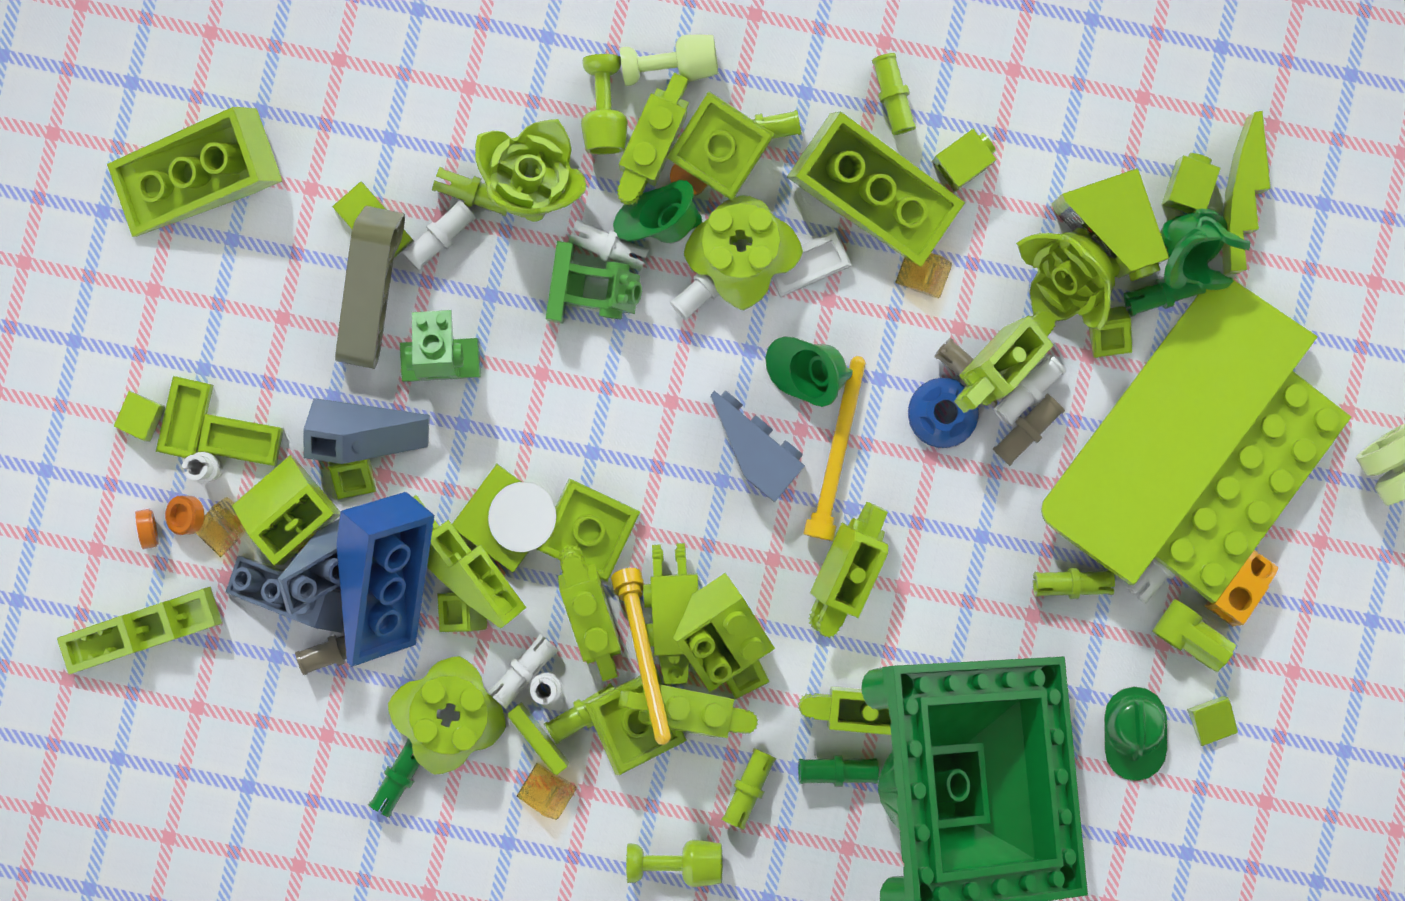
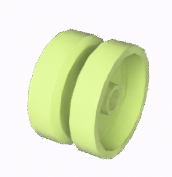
M1402 424L1381 436L1356 456L1357 462L1366 475L1376 476L1385 473L1379 478L1374 489L1387 506L1405 500V424Z

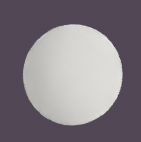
M529 482L513 483L503 488L493 499L488 515L489 527L496 541L506 549L515 552L531 551L540 547L551 536L556 523L555 505L550 495L540 486Z

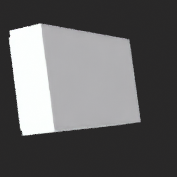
M837 230L803 244V254L796 266L787 273L775 274L772 277L780 298L852 266Z

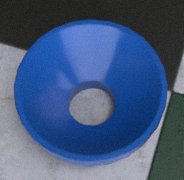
M951 378L929 380L922 384L910 399L908 406L910 427L914 434L929 446L936 448L957 446L968 439L976 428L979 419V408L969 409L968 412L963 413L954 402L966 387L958 380ZM942 400L951 401L957 409L955 420L949 424L940 423L934 415L936 404Z

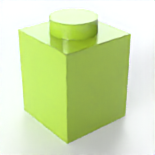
M973 128L938 153L932 162L953 191L956 192L993 165L997 160L993 155L996 152V148L985 133L982 132L978 135Z
M1189 153L1188 157L1183 155L1175 162L1161 205L1188 214L1195 213L1197 209H1207L1221 168L1211 165L1212 159L1197 153Z

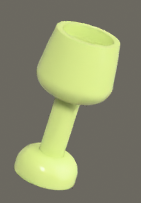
M702 34L682 35L676 41V52L638 57L637 52L631 47H620L625 86L636 84L640 79V72L678 68L679 74L689 79V82L717 75L718 64L714 36Z

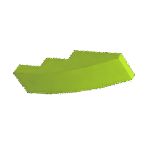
M1256 111L1245 120L1233 154L1225 192L1223 217L1228 225L1227 231L1239 236L1243 240L1244 234H1251L1259 230L1255 194H1262L1271 189L1263 111ZM1224 243L1222 247L1223 275L1239 274L1246 271L1245 250Z
M417 495L413 496V498H415L419 503H421L424 506V504L421 502ZM434 519L427 568L466 604L501 629L527 607L481 545L471 551L449 520L439 526Z
M207 587L57 637V641L68 675L223 623L212 589Z

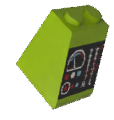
M1138 168L1063 193L1051 203L1054 212L1072 231L1076 228L1085 229L1091 235L1092 240L1098 243L1108 256L1117 261L1120 267V273L1116 276L1117 278L1129 275L1131 282L1145 278L1160 271L1159 264L1169 259Z

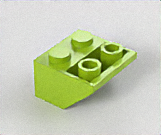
M293 455L288 456L232 505L248 536L274 566L284 565L309 542L317 531L331 524L340 516V510Z
M726 573L692 594L673 637L709 692L775 649L743 596Z

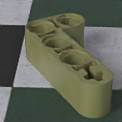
M365 206L355 220L350 239L335 360L337 362L375 369L377 366L382 345L394 254L401 243L404 231V213Z

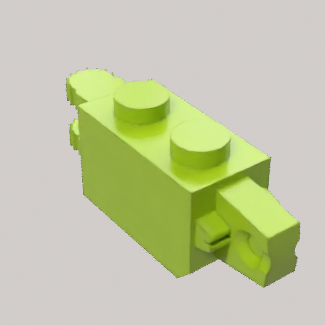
M673 74L666 91L657 88L654 94H650L618 164L620 171L624 173L616 191L618 192V199L621 200V203H624V206H634V203L640 200L639 196H642L647 183L656 186L668 160L666 157L672 150L684 125L689 102L683 100L682 96L689 83V79L679 74Z
M1046 309L1035 313L1034 316L1028 315L1003 327L962 371L959 376L967 386L954 402L963 413L968 412L969 409L977 408L981 403L987 406L993 401L1006 396L1019 385L1054 345L1048 338V335L1056 326L1053 313L1051 314Z
M866 502L858 519L852 518L849 525L841 523L810 591V594L816 600L811 609L812 613L809 614V624L824 637H834L840 631L839 628L843 626L848 614L859 618L888 555L889 545L883 542L885 531L881 530L888 512L870 502Z
M685 543L676 544L675 561L677 562L678 574L663 575L662 563L664 562L661 544L652 545L653 576L650 577L651 584L643 585L644 608H652L653 623H646L645 625L650 647H654V656H659L664 684L688 682L689 661L673 638L692 594L699 590L698 573L687 574Z
M573 544L571 546L567 545V547H563L561 554H559L562 574L558 575L559 591L583 662L586 661L587 664L596 661L602 681L616 678L618 675L613 656L621 654L619 636L596 565L587 566L580 548H577V545L573 546Z
M659 685L669 729L718 738H728L729 732L750 734L754 732V729H757V715H754V712H750V710L733 707L734 699ZM644 688L643 694L621 691L618 707L638 710V720L642 724L652 726Z
M830 686V694L814 693L812 695L811 693H805V696L799 699L798 709L801 715H804L805 718L809 717V719L813 717L815 720H827L829 730L891 735L889 709H872L863 699L861 689Z

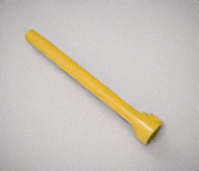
M855 356L850 361L849 368L853 370V375L845 383L816 513L812 512L811 519H806L803 535L834 541L837 526L833 525L835 517L831 515L866 365L864 358L861 356Z
M624 568L616 571L611 576L614 594L619 596V599L624 601L654 737L658 744L665 745L670 741L671 734L639 599L642 596L644 581L640 569Z

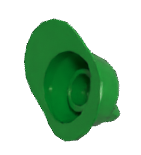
M678 180L664 187L644 192L642 196H639L640 200L634 203V206L623 205L613 222L614 232L617 233L620 239L626 241L640 240L650 236L663 243L672 244L680 241L692 229L702 223V216L692 201L694 196L693 186L688 181Z
M784 336L775 339L768 347L765 356L767 372L778 389L790 396L819 407L831 405L837 398L838 392L846 380L853 375V370L846 366L843 356L835 347L827 344H812L795 337Z
M1134 686L1122 689L1112 696L1106 706L1104 716L1106 759L1112 770L1122 778L1133 781L1148 779L1157 773L1165 762L1167 753V715L1165 707L1159 697L1146 688Z

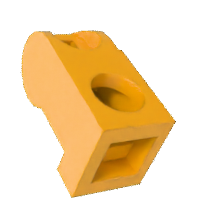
M1254 550L1219 599L1214 603L1208 601L1205 607L1232 627L1244 625L1268 590L1269 584L1278 571V566Z

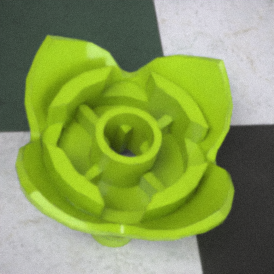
M558 119L535 122L525 127L516 138L509 137L503 131L494 130L477 135L475 160L478 170L486 183L487 196L493 203H496L508 213L537 222L542 220L545 214L569 206L586 191L584 175L580 170L570 167L571 143Z
M745 195L736 196L732 201L729 199L721 203L707 220L695 228L684 249V257L690 268L699 275L710 276L723 300L743 311L762 300L769 290L771 278L775 274L787 273L793 269L803 254L802 245L794 230L787 223L776 218L763 201ZM746 239L747 243H752V245H746V251H737L736 245L733 244L737 243L738 240Z
M1076 228L1072 232H1065L1063 234L1037 233L1024 237L1016 243L1024 262L1038 269L1030 287L1033 316L1038 311L1045 309L1050 311L1051 314L1053 313L1055 321L1067 320L1079 314V316L1082 315L1083 323L1088 327L1101 330L1104 327L1110 310V295L1115 286V277L1120 273V267L1114 258L1108 256L1102 247L1092 240L1091 235L1085 229Z
M460 656L450 657L437 662L430 668L424 678L409 681L402 685L388 702V710L393 725L401 734L410 739L417 762L434 775L456 770L464 764L472 752L492 746L506 728L502 706L485 691L482 677L477 668ZM447 704H452L455 706L454 711L459 712L458 721H451L450 726L445 727L441 725L442 719H437L438 709H445Z

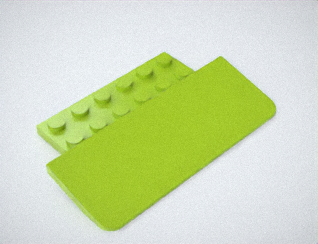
M1233 280V283L1228 288L1221 290L1206 289V293L1198 294L1043 500L1041 514L1046 524L1129 585H1135L1152 560L1155 559L1209 602H1216L1351 419L1348 413L1293 371L1318 336L1235 280Z

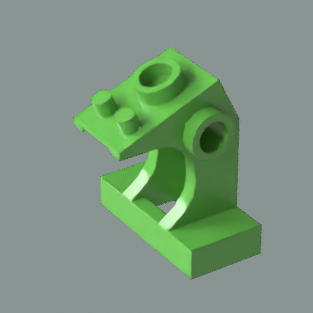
M557 241L545 318L547 321L563 324L566 305L599 309L600 317L621 320L623 313L635 314L636 305L641 299L642 286L640 275L629 272L630 265L607 262L606 269L573 264L575 249L573 243ZM586 276L609 280L606 300L583 298Z
M452 310L412 312V342H400L402 382L481 377L479 339L453 338Z

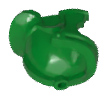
M1202 208L1197 209L1195 213L1176 216L1164 223L1160 231L1169 256L1165 267L1164 281L1172 289H1180L1184 287L1186 282L1197 284L1200 288L1208 290L1228 288L1233 283V278L1223 275L1220 271L1210 269L1208 263L1217 256L1224 243L1248 251L1251 243L1228 232V225L1224 217L1211 209Z

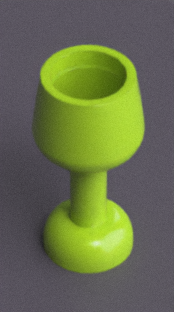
M614 54L585 56L582 59L583 68L588 74L595 76L596 110L588 112L581 120L585 150L587 153L598 155L621 153L625 151L628 121L623 113L611 108L610 75L617 73L621 67V57Z
M690 840L684 845L682 855H644L643 849L639 845L628 843L626 855L627 883L640 881L644 871H682L683 880L690 887L721 884L723 871L722 844Z

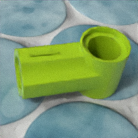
M1174 599L1152 632L1180 651L1182 649L1209 669L1219 672L1233 655L1236 644L1202 621L1203 618L1198 613Z

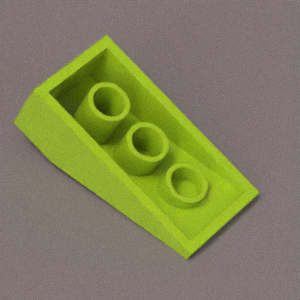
M231 107L107 163L132 237L140 236L245 198L282 182L257 108Z
M841 111L828 115L787 175L788 179L817 200L919 267H922L965 204L963 200Z

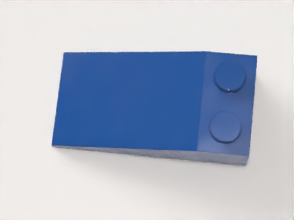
M407 492L340 512L337 556L347 663L351 667L416 645L435 515Z

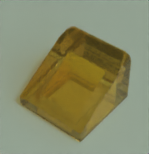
M931 253L922 267H919L904 257L895 283L939 299L952 263L940 255Z
M228 497L211 507L204 516L202 527L196 532L220 558L246 533L232 507L234 502Z
M536 763L517 797L541 815L557 820L576 791V786L559 775H554L551 770L541 764Z

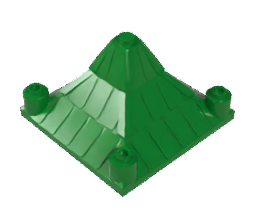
M1065 656L895 665L869 670L862 680L861 691L863 699L872 709H889L891 719L892 752L886 759L878 778V794L880 802L889 818L900 830L901 853L904 863V876H892L882 884L880 901H1053L1087 896L1088 888Z

